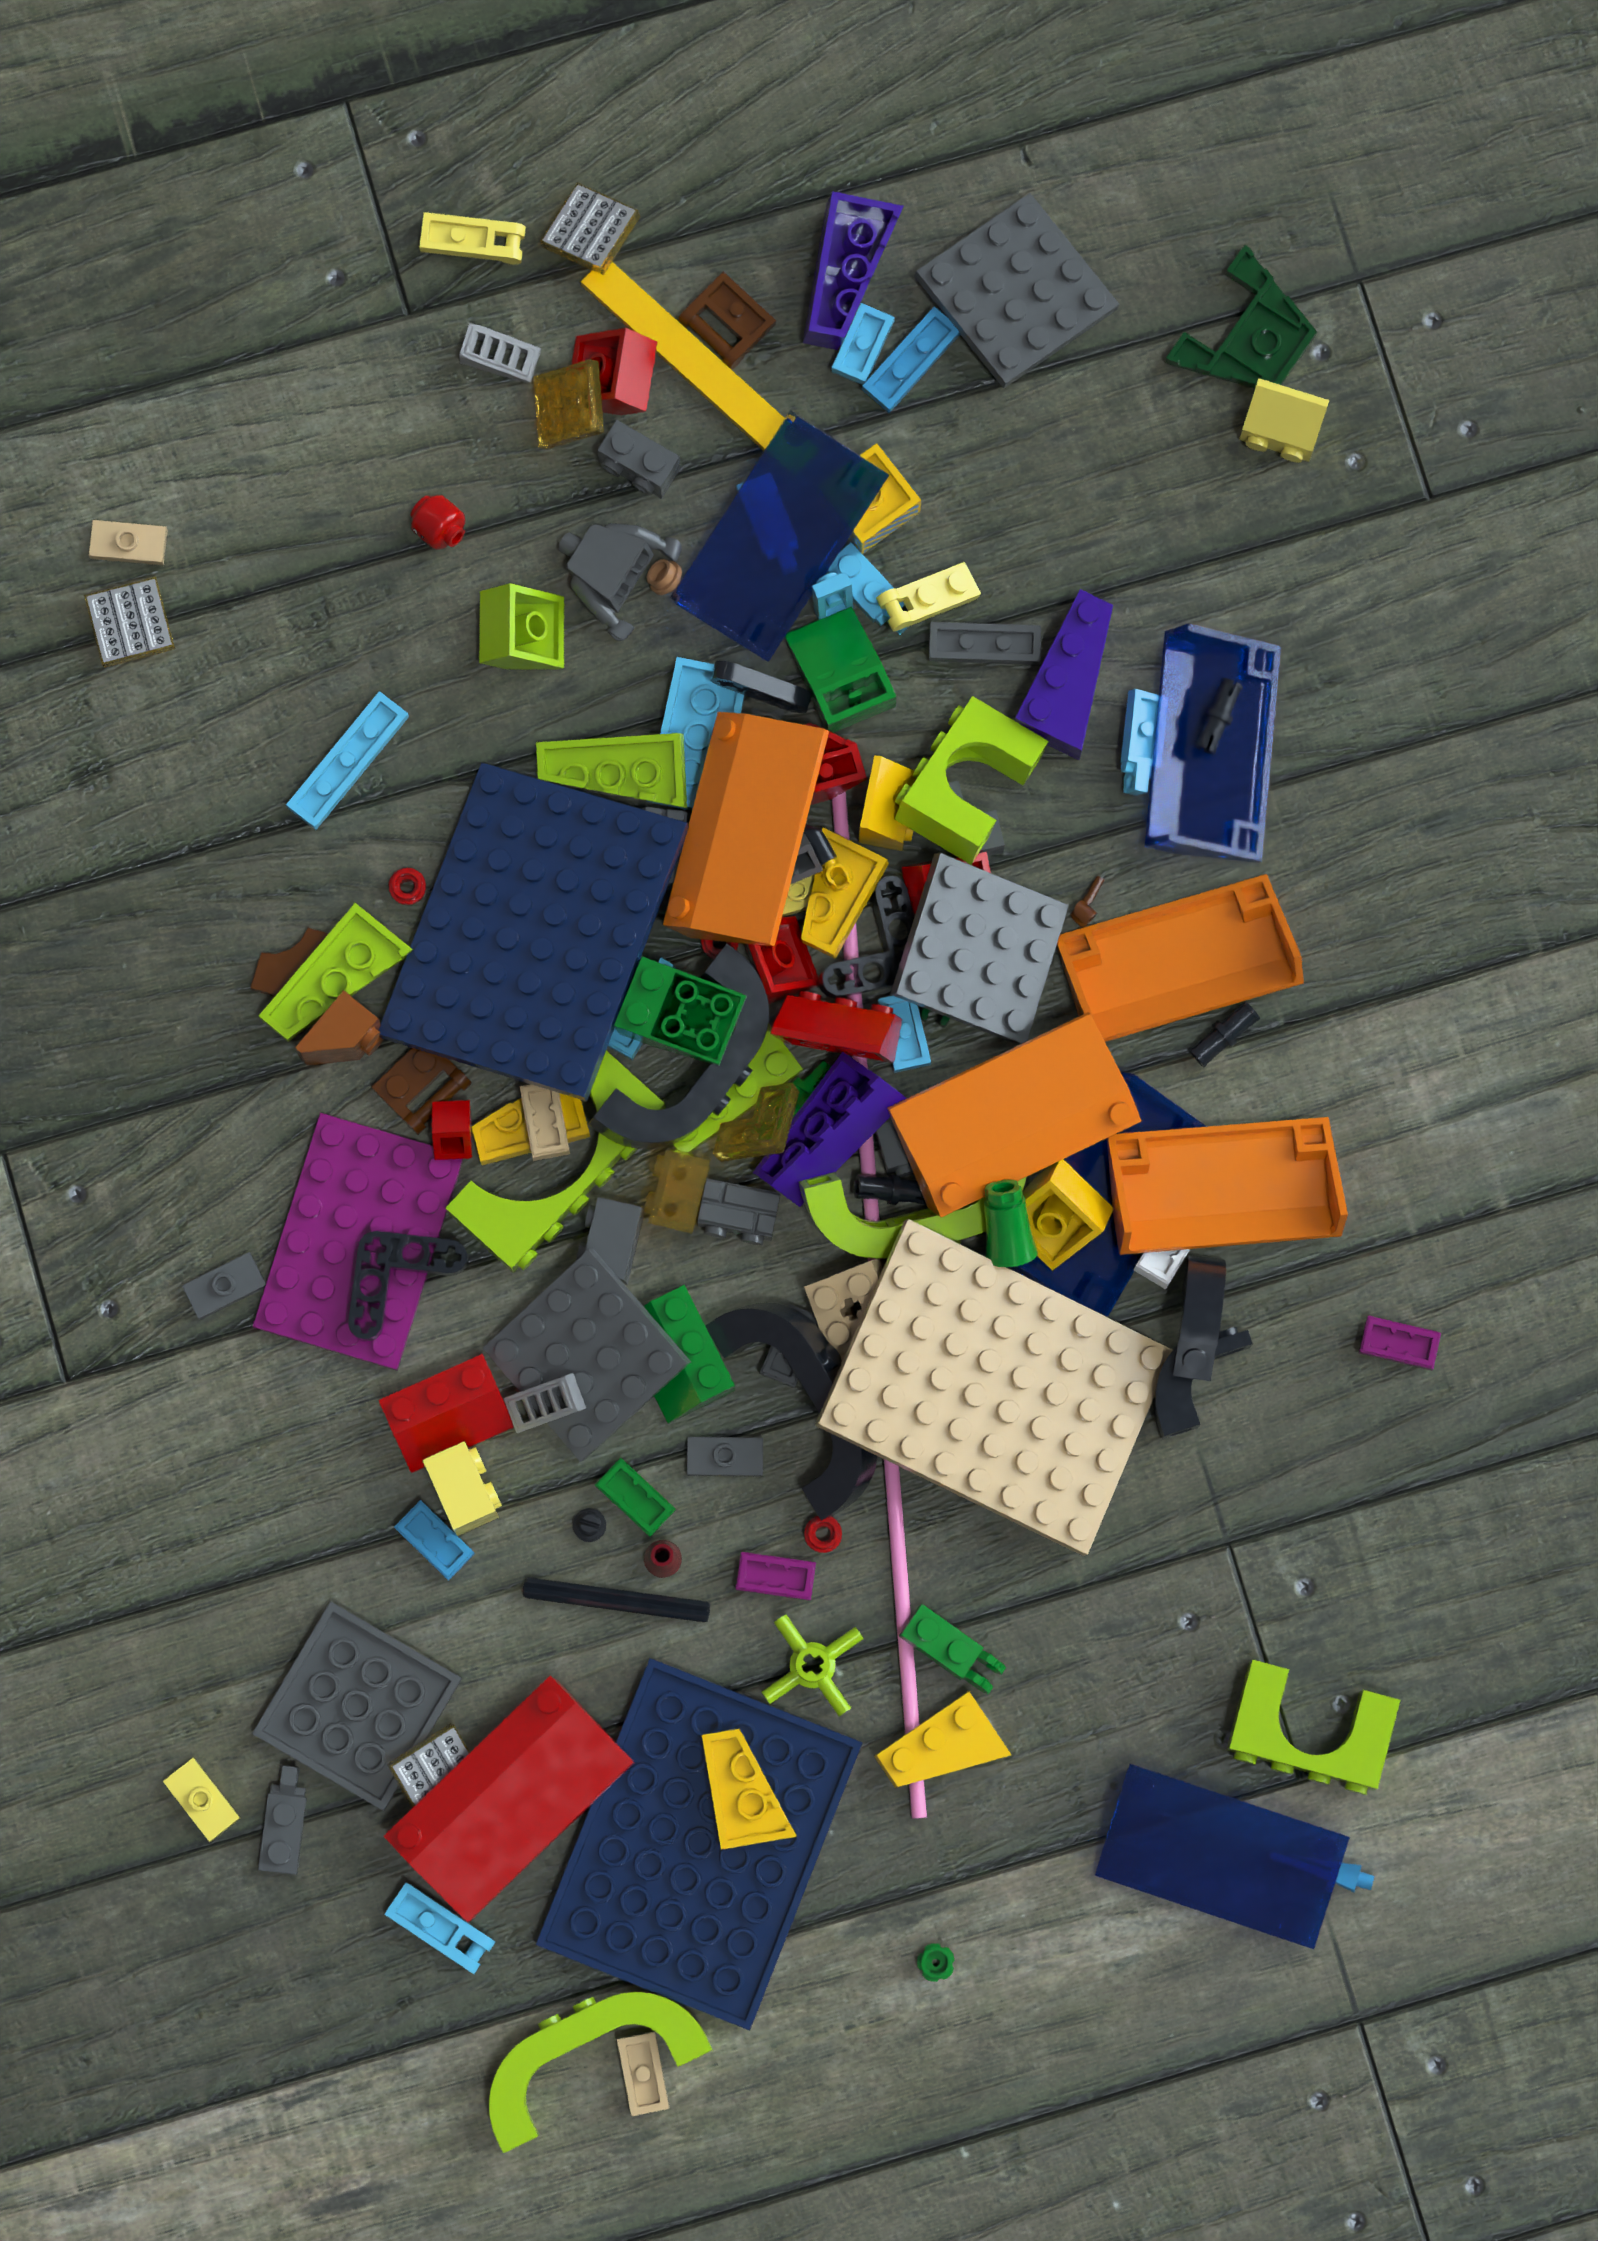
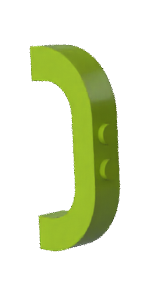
M835 1172L798 1181L804 1205L819 1230L833 1244L857 1256L875 1259L888 1258L903 1222L907 1219L958 1244H961V1239L986 1231L984 1208L986 1196L942 1218L928 1208L885 1220L869 1221L859 1218L849 1211L841 1179ZM1026 1177L1018 1181L1019 1186H1021L1022 1191L1025 1185Z
M644 1992L622 1993L606 1998L598 2003L595 2002L594 1997H591L572 2006L575 2014L561 2020L559 2014H556L538 2023L541 2031L524 2039L508 2053L499 2066L491 2086L489 2098L490 2121L502 2152L505 2153L540 2136L527 2108L526 2092L530 2079L542 2065L618 2027L638 2024L651 2028L664 2039L679 2067L713 2050L702 2027L679 2004L663 1996Z

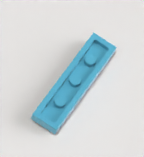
M379 691L286 804L287 808L313 829L317 830L409 718V714Z

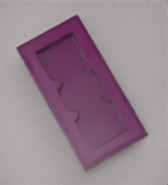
M1367 1316L1359 1354L1432 1371L1435 1365L1441 1333Z
M741 1552L736 1590L811 1601L816 1562Z

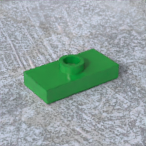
M622 1458L595 1484L598 1490L650 1538L676 1511V1508Z

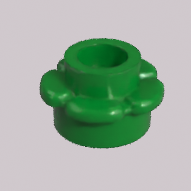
M937 1943L929 1944L924 1948V1952L918 1955L917 1967L919 1970H922L923 1977L928 1981L945 1980L953 1973L954 1967L952 1963L955 1960L954 1955L947 1947L942 1948ZM938 1959L940 1961L939 1966H933L932 1961Z

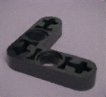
M896 876L882 878L871 895L884 953L841 961L826 967L820 973L818 983L821 992L827 997L843 998L893 987L903 955L902 950L895 953L894 948L906 945L914 920L908 889L900 878ZM886 885L889 886L890 890H896L898 896L892 899L894 910L901 907L903 911L895 912L888 917L885 915V912L892 909L891 902L888 897L883 898L881 892L886 889ZM900 920L906 925L907 935L904 939L898 940L891 936L889 932L891 921ZM867 963H873L879 967L881 971L879 982L870 983L864 978L863 967ZM833 971H836L838 977L848 976L854 972V980L840 985V990H838L835 984L830 985L828 979L834 975Z
M371 1231L365 1234L360 1239L351 1297L349 1328L352 1334L359 1340L372 1341L382 1333L391 1269L454 1276L461 1273L467 1266L468 1254L464 1246L458 1241L382 1231ZM374 1239H379L381 1246L386 1248V1252L379 1253L377 1259L378 1267L385 1266L384 1272L373 1268L362 1270L363 1263L371 1266L372 1256L365 1248L366 1245H373ZM411 1243L419 1244L424 1249L423 1259L416 1264L407 1263L403 1259V1250ZM437 1245L435 1253L444 1255L448 1253L449 1248H454L456 1255L461 1256V1261L454 1262L453 1267L448 1268L445 1260L434 1258L435 1266H427L431 1257L429 1246ZM368 1276H375L382 1282L381 1291L371 1297L364 1295L360 1290L362 1280ZM358 1300L367 1304L380 1303L379 1309L371 1307V1320L377 1322L376 1327H370L368 1333H362L361 1327L356 1325V1320H362L365 1313L364 1306L357 1307Z

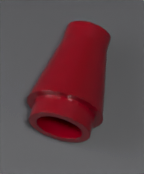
M655 1541L645 1551V1566L656 1577H670L681 1566V1552L671 1541ZM661 1550L667 1551L670 1556L668 1561L660 1563L655 1559L656 1553H660Z

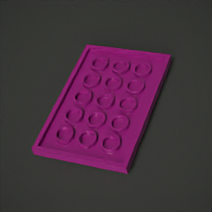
M320 1113L253 1328L398 1371L428 1273L391 1269L382 1333L372 1341L359 1340L352 1334L349 1328V1313L358 1245L360 1239L371 1231L439 1238L447 1215L445 1208L451 1202L464 1159L435 1160L434 1149L431 1145ZM374 1239L373 1245H366L365 1250L371 1253V1266L363 1263L362 1270L373 1268L384 1272L385 1266L378 1267L377 1259L379 1253L386 1252V1248L381 1246L379 1239ZM416 1243L407 1245L402 1253L403 1259L410 1264L420 1262L424 1256L423 1247ZM437 1245L429 1246L431 1257L427 1266H431ZM375 1276L364 1278L360 1285L361 1292L369 1297L377 1295L382 1288L381 1280ZM358 1300L357 1307L364 1306L365 1313L362 1320H356V1325L361 1327L362 1333H368L369 1328L376 1327L377 1322L371 1320V1307L379 1309L380 1303L367 1304Z

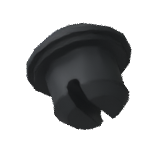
M587 1508L576 1514L573 1520V1530L575 1535L582 1541L594 1542L604 1535L607 1523L601 1512L596 1509Z

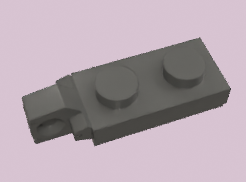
M282 1766L280 1785L271 1784L270 1794L268 1793L258 1867L260 1871L294 1875L298 1873L307 1798H305L306 1788L297 1787L300 1769L298 1767Z

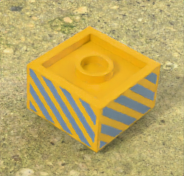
M877 443L818 485L817 498L862 554L920 513L921 499Z

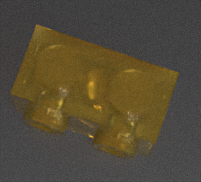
M672 1148L666 1149L665 1156L658 1154L653 1171V1176L659 1177L656 1192L649 1191L644 1208V1213L650 1214L648 1223L691 1234L695 1231L712 1158Z

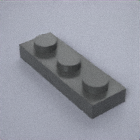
M930 622L929 661L1040 665L1041 625Z

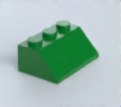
M685 1285L643 1306L691 1361L687 1367L654 1396L668 1424L735 1391V1384Z

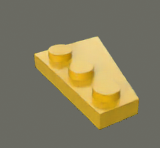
M823 827L822 832L837 855L836 863L843 864L847 868L851 882L849 884L846 877L842 874L836 875L833 880L838 891H835L829 886L825 865L822 866L823 871L815 874L801 940L804 944L836 959L889 862L888 859Z
M559 1093L568 1143L590 1138L581 1099ZM522 1098L514 1103H508L472 1126L481 1165L531 1153Z
M969 1691L874 1755L893 1786L897 1788L1011 1756V1753Z
M735 1729L702 1735L721 1850L797 1837L741 1730Z

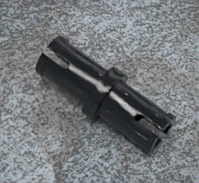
M1221 678L1211 706L1206 707L1203 715L1206 718L1193 745L1198 750L1204 748L1203 752L1210 755L1216 754V749L1225 727L1231 725L1233 720L1231 713L1240 691L1243 689V686L1238 682L1233 685L1234 681L1231 679Z
M1244 1001L1222 1022L1217 1020L1212 1025L1213 1029L1188 1050L1201 1066L1206 1067L1226 1047L1232 1048L1237 1043L1236 1039L1256 1021L1260 1020V1017Z
M859 1174L856 1176V1181L854 1182V1197L856 1199L883 1200L891 1205H896L898 1202L927 1205L916 1180L900 1179L899 1175L891 1174L889 1177H871Z

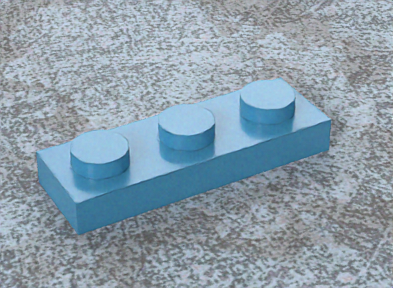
M933 307L863 384L862 391L890 413L960 336L959 331L949 318L936 307Z

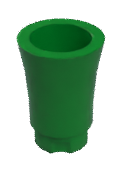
M1010 1179L991 1182L985 1187L986 1199L984 1201L987 1237L985 1257L992 1261L993 1266L1015 1267L1026 1264L1036 1258L1038 1251L1031 1233L1025 1196L1022 1195V1188L1019 1186L1018 1181Z

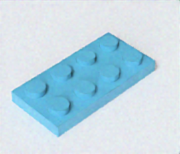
M677 657L660 733L684 734L687 808L652 801L647 802L692 811L717 712H742L745 695L711 682L715 664Z

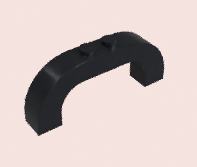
M729 944L724 946L700 977L747 995L720 1065L710 1063L683 1100L668 1109L652 1110L644 1108L616 1088L589 1122L591 1127L606 1138L618 1144L636 1149H656L675 1144L691 1135L711 1113L718 1117L731 1100L726 1095L733 1084L740 1088L753 1071L748 1064L760 1049L767 1032L769 1021L768 999L762 980L754 967Z
M764 1302L730 1311L706 1325L711 1338L723 1358L740 1353L755 1342L766 1343L778 1349L788 1360L820 1414L840 1369L842 1359L839 1352L829 1344L822 1331L808 1317L791 1307ZM831 1434L833 1454L828 1468L822 1475L802 1488L821 1521L838 1514L864 1493L873 1477L878 1458L877 1455Z

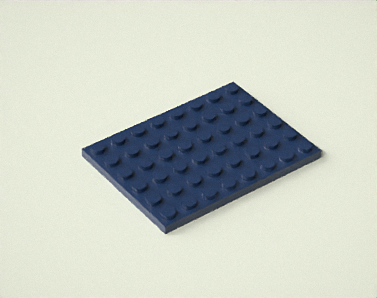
M481 762L410 948L413 951L406 957L382 1019L379 1037L587 1101L614 1031V1024L635 975L689 828L688 824L680 820Z
M650 1658L616 1742L635 1763L591 1804L536 1945L750 2031L862 1742ZM735 1729L741 1730L797 1837L721 1850L702 1735Z

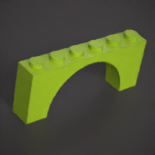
M606 1050L589 1095L597 1112L616 1088L644 1108L652 1110L666 1109L665 1103ZM599 1133L594 1156L585 1172L571 1186L554 1196L535 1201H514L495 1196L470 1181L445 1209L447 1214L512 1273L519 1267L524 1271L537 1258L538 1253L535 1250L544 1240L548 1243L552 1242L563 1230L564 1226L561 1222L570 1212L574 1216L577 1215L590 1200L586 1195L595 1185L602 1188L614 1175L615 1171L612 1167L622 1157L627 1161L637 1149L618 1144Z

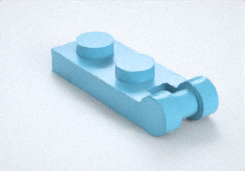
M407 1882L384 1914L473 1974L480 1967L481 1964L478 1961L485 1950L490 1951L495 1944L493 1939ZM463 1935L473 1941L466 1953L456 1948Z

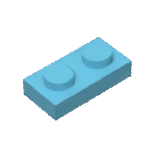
M861 303L832 366V372L863 385L869 379L895 317Z
M847 572L839 575L836 573L826 574L817 580V584L812 585L814 612L818 620L849 607L853 608L852 583Z
M893 995L879 998L878 1005L894 1008L893 1014L903 1019L895 1060L892 1063L894 1073L931 1065L918 1005Z

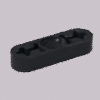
M715 662L711 677L712 683L790 712L807 713L811 699V692L807 689L733 662Z

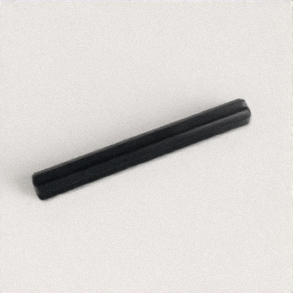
M530 1577L525 1578L523 1585V1597L528 1599L704 1623L708 1621L710 1614V1603L707 1601Z

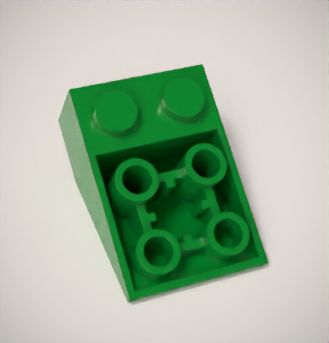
M852 607L784 634L826 730L834 733L896 707L897 696L882 662Z
M641 957L614 1026L620 1035L655 1048L719 1066L747 995Z

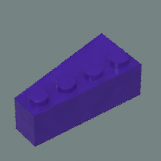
M832 191L825 208L803 343L839 350L904 206Z
M1081 589L1015 717L1017 723L1048 740V746L1077 760H1080L1113 609L1112 604Z
M842 1052L753 1173L794 1204L801 1207L804 1201L798 1181L836 1172L890 1118L887 1108L907 1098L878 1075Z

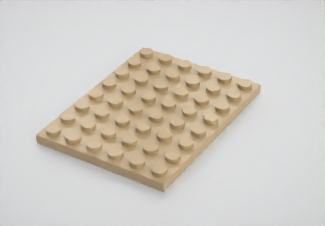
M907 1219L903 1222L815 1426L1085 1556L1090 1551L1154 1399L1160 1370L1173 1350L1007 1267L993 1266L990 1259Z

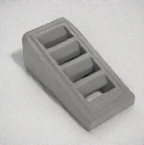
M469 323L459 358L460 364L531 384L541 348L486 327ZM477 340L483 341L479 355L473 353ZM492 344L498 346L494 360L488 358ZM506 348L512 350L508 366L502 364ZM520 353H525L527 356L522 371L515 369Z
M574 1373L504 1398L516 1433L586 1408ZM558 1386L560 1388L562 1397L566 1405V1408L563 1409L560 1406L558 1397L554 1389ZM544 1391H547L554 1410L552 1413L548 1411L542 1394ZM533 1395L542 1415L538 1418L530 1400V1396ZM516 1401H523L530 1421L523 1423Z

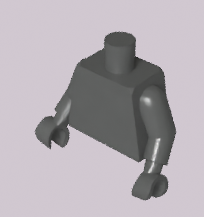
M609 523L604 527L594 524L590 526L583 539L568 532L560 541L559 551L571 557L566 568L572 576V590L603 625L607 624L609 626L607 632L615 640H625L635 627L626 621L619 620L615 616V612L618 613L654 555L652 550H659L671 561L676 562L682 550L681 543L677 539L666 537L663 540L659 534L638 525Z

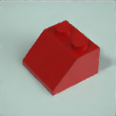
M628 328L578 335L575 340L570 372L598 364L601 413L628 415L646 412L655 364L657 341Z

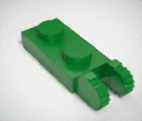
M923 1604L918 1606L899 1634L900 1638L959 1680L964 1679L986 1694L990 1693L993 1686L986 1678L969 1670L975 1660H978L990 1671L1002 1675L1006 1669L1002 1662L983 1651L984 1647Z

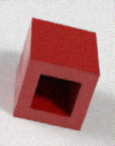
M470 1100L432 1102V1138L435 1160L472 1158Z

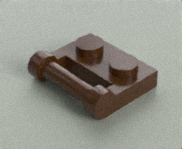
M724 272L678 318V321L685 328L691 327L724 358L723 362L731 370L776 325V320ZM705 309L740 340L734 347L700 317V314Z
M412 1048L371 1088L419 1135L426 1128L424 1124L432 1117V1102L449 1101L460 1090L465 1091L472 1082L449 1059ZM445 1073L450 1080L415 1113H412L407 1107L440 1075Z

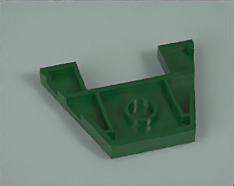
M1244 245L1227 269L1226 276L1256 295L1217 352L1184 332L1166 357L1165 362L1171 366L1251 388H1256L1259 378L1282 385L1315 338L1317 331L1289 296L1286 297L1274 282V277L1270 272L1261 266L1254 257L1253 251Z

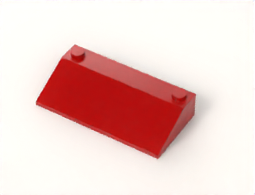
M550 1675L383 1837L469 1923L635 1762L561 1683Z

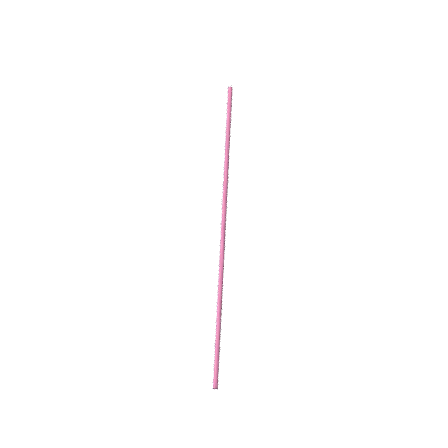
M845 791L832 799L834 833L850 840ZM856 923L843 945L844 961L859 958ZM854 972L846 976V982L854 980ZM862 993L847 996V999L858 1002L857 1008L863 1009ZM852 1056L854 1060L868 1069L867 1058ZM872 1135L859 1148L861 1175L876 1177ZM863 1199L865 1220L880 1221L878 1200ZM868 1258V1262L871 1261V1260H878V1259ZM883 1459L905 1734L920 1725L914 1648L899 1637V1634L911 1618L899 1466ZM924 1780L909 1784L912 1819L927 1818Z

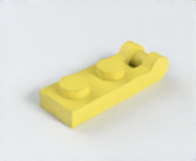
M424 212L419 248L420 252L497 260L506 264L516 265L522 262L523 251L520 250V241L525 238L526 227L514 222ZM496 236L506 238L505 246L495 245Z
M963 562L897 589H889L881 593L876 600L881 609H886L890 617L888 623L894 632L974 601L981 593L968 567ZM904 602L908 611H903L899 603Z

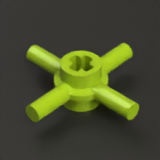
M787 1614L776 1620L774 1624L794 1653L790 1659V1672L762 1691L768 1703H773L800 1684L806 1688H819L839 1717L851 1709L850 1705L831 1678L835 1672V1659L864 1639L858 1629L854 1627L828 1646H824L815 1642L806 1643ZM810 1656L813 1660L817 1658L822 1660L823 1664L819 1665L821 1670L819 1674L815 1675L812 1671L808 1673L803 1671L802 1667L806 1666L804 1661L806 1657Z

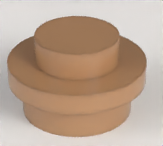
M661 559L654 563L647 574V581L650 584L651 590L657 595H665L674 591L680 584L682 569L675 561H668L666 559Z

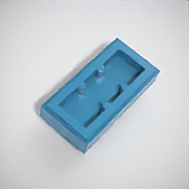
M421 1500L394 1526L448 1581L475 1555Z

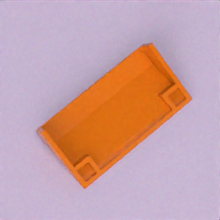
M717 712L663 926L694 939L775 946L829 734L828 730L745 713Z
M1267 874L1060 934L1057 943V950L1078 1016L1087 1012L1090 1013L1105 1042L1304 984L1300 951Z
M1088 1012L887 1108L927 1207L940 1218L985 1197V1187L991 1182H998L1004 1179L1019 1181L1142 1121L1129 1087L1091 1014Z
M1329 1117L1121 1133L1107 1138L1112 1206L1114 1208L1113 1217L1120 1255L1342 1237L1348 1212Z

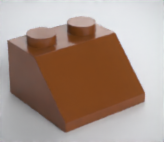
M343 990L295 1049L301 1061L306 1065L360 1060L365 1053L368 1056L372 1055L382 1043L383 1038L379 1037L381 1024L374 1014Z

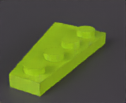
M682 733L536 742L537 773L540 780L687 808L684 734Z
M354 903L260 1013L259 1019L289 1042L317 1022L343 990L352 997L405 959L413 949L357 903Z
M769 1023L760 1049L748 1064L753 1071L740 1088L733 1084L726 1095L731 1100L718 1117L711 1113L691 1135L672 1144L682 1159L803 1072V1068L786 1045L771 1035L772 1027Z

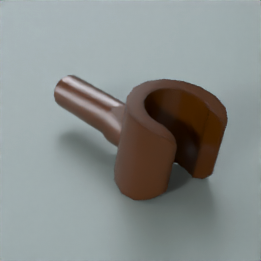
M1096 876L1087 894L1076 904L1071 913V918L1081 928L1086 927L1097 915V912L1089 905L1093 902L1104 883V879L1100 876Z

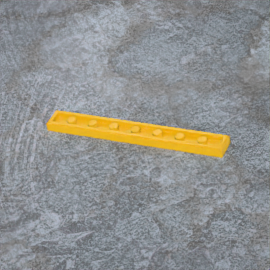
M608 257L605 258L600 267L596 266L581 281V286L627 328L657 341L656 354L794 479L819 454V449Z

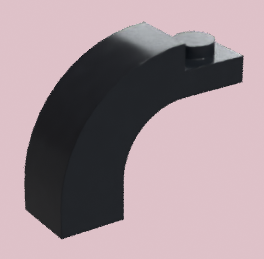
M1191 1254L1187 1256L1182 1288V1314L1173 1376L1211 1381L1225 1292L1226 1261L1224 1259Z
M1237 1327L1220 1331L1214 1360L1249 1349L1253 1344L1249 1331L1238 1332ZM1177 1346L1167 1357L1160 1370L1153 1399L1154 1417L1162 1440L1197 1429L1200 1426L1191 1395L1193 1379L1173 1376Z

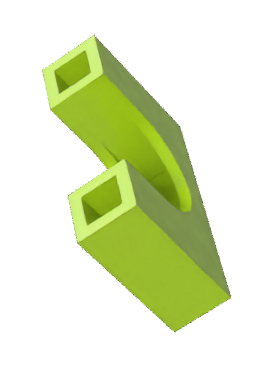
M974 696L971 697L965 708L960 705L957 706L948 722L952 727L947 734L941 731L932 744L930 750L934 754L930 760L923 757L913 773V777L916 778L913 785L910 786L906 783L895 800V803L900 806L894 818L970 865L989 839L997 820L957 796L947 781L946 769L963 761L981 762L1024 786L1041 760L1049 742Z
M1252 1659L1248 1664L1226 1749L1235 1752L1233 1759L1256 1765L1257 1759L1272 1763L1271 1770L1293 1775L1294 1769L1309 1773L1308 1780L1330 1785L1331 1779L1346 1783L1345 1790L1362 1795H1367L1368 1789H1378L1400 1700L1366 1690L1360 1691L1349 1733L1341 1746L1333 1752L1324 1755L1307 1754L1299 1751L1287 1741L1279 1723V1709L1289 1669Z

